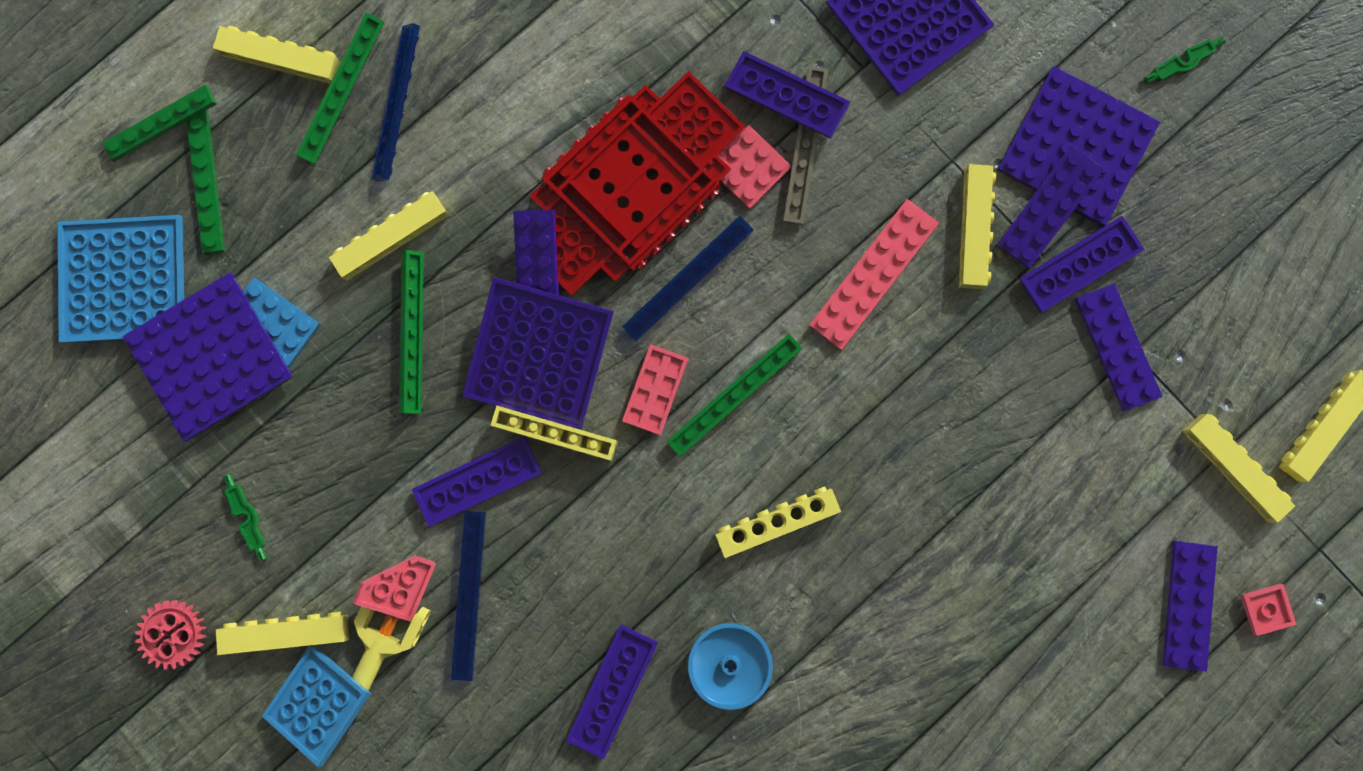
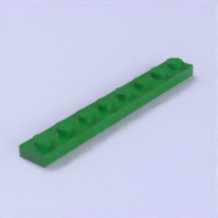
M367 12L365 13L296 153L297 157L313 165L316 164L381 32L384 21Z
M206 110L187 121L202 253L205 255L225 252L209 112Z
M411 250L402 251L399 414L417 415L421 414L424 253Z
M790 334L786 335L666 442L681 457L803 348Z

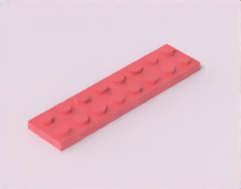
M906 199L810 323L809 327L839 350H842L938 226L939 222Z

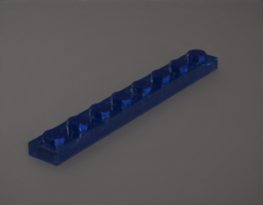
M415 23L404 25L401 30L372 174V180L378 182L388 181L393 171L392 163L396 155V143L400 135L401 119L404 116L403 108L408 96L407 88L412 76L411 68L416 56V43L419 40L420 26Z
M739 215L635 313L622 328L637 342L739 246L754 229Z
M465 511L451 680L473 681L487 512Z

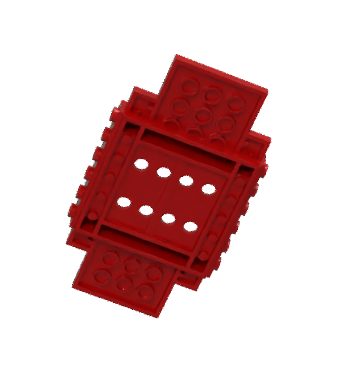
M689 71L661 98L647 85L640 89L633 97L629 94L625 98L621 97L610 112L606 111L601 116V121L596 126H590L582 139H577L567 153L564 152L558 157L557 163L553 167L549 166L544 170L541 177L543 183L530 195V198L542 210H555L558 283L572 297L600 269L615 283L629 269L633 273L636 270L641 271L647 265L646 260L650 256L655 257L662 250L661 246L665 242L669 243L675 238V232L679 228L684 229L690 223V218L694 214L698 215L705 208L704 204L708 200L713 201L719 195V182L731 171V168L718 155L745 130L746 126ZM621 141H626L630 145L629 149L625 152L618 149V144ZM636 155H640L644 159L643 164L640 166L632 163V158ZM592 169H597L601 173L600 177L596 180L589 177V172ZM651 169L656 170L658 177L655 180H649L646 176L647 171ZM607 183H611L615 187L611 194H606L603 191V186ZM668 183L672 186L673 189L670 194H663L660 188L663 184ZM619 198H627L629 205L626 208H620L617 205ZM637 211L643 214V220L638 223L634 222L631 218L632 214Z

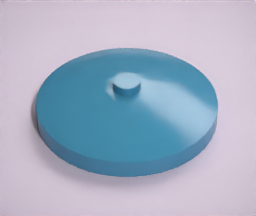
M723 623L709 628L696 640L690 652L688 672L695 691L703 700L721 709L734 710L751 705L764 694L771 681L773 662L766 642L757 632L742 624Z

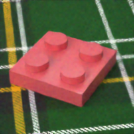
M1276 584L1240 595L1254 636L1297 625L1284 584Z

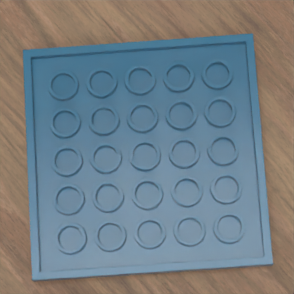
M181 215L58 222L59 343L124 340L123 336L184 300L183 217Z

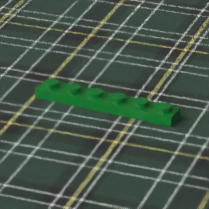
M203 85L102 143L109 159L116 162L217 105L210 88L207 85Z

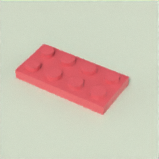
M650 344L622 422L661 436L689 358Z

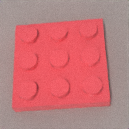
M750 125L718 155L731 168V171L720 182L749 210L792 168Z

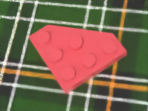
M417 555L406 559L362 581L353 603L412 621L436 563Z

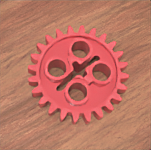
M168 600L163 601L162 604H154L155 609L148 608L147 612L149 615L141 616L144 622L137 623L141 630L135 632V634L140 635V639L135 640V643H141L142 645L137 650L145 651L142 658L150 657L148 664L156 662V668L163 665L164 670L170 669L171 666L173 669L179 668V664L185 666L187 661L195 660L193 655L200 654L197 647L205 645L200 642V639L206 638V635L201 634V631L205 630L206 627L200 626L204 619L196 618L200 612L192 613V605L186 607V602L178 604L177 600H173L171 603ZM171 615L175 617L174 625L170 623L169 618ZM185 622V625L182 628L178 629L179 626H181L182 623ZM154 629H157L159 632L158 638H155L153 635ZM184 630H185V631L188 633V635H189L187 641L184 640L183 635H182L183 632H184ZM171 634V638H170V639L164 640L165 638H167V637ZM164 640V641L159 645V647L157 648L156 645H157L160 641ZM167 645H170L172 648L171 654H168L166 651Z

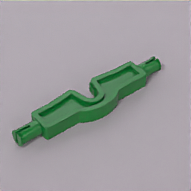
M1221 36L1214 41L1208 39L1184 51L1187 63L1183 62L1178 55H1174L1165 63L1155 67L1152 71L1153 73L1144 77L1143 81L1148 85L1155 80L1161 82L1174 74L1187 73L1200 60L1212 55L1217 50V47L1226 43V40Z
M227 474L223 476L227 485V489L224 492L229 501L231 512L235 517L246 514L248 517L245 522L239 525V531L244 537L249 550L255 551L259 562L267 559L263 550V546L266 543L258 527V513L253 505L248 503L241 485H236L232 474Z

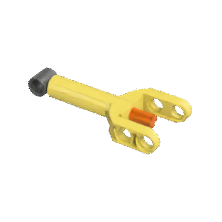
M361 606L354 624L358 636L363 641L365 652L352 678L369 691L384 658L415 647L431 610L422 607L414 615L401 642V640L391 636L399 619L398 617L387 614L380 630L374 627H367L375 610ZM355 717V719L345 732L346 735H348L352 731L356 723L357 717Z

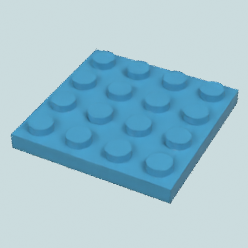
M254 277L245 288L244 293L288 368H290L321 324Z
M310 645L262 717L317 767H323L371 693L316 646Z

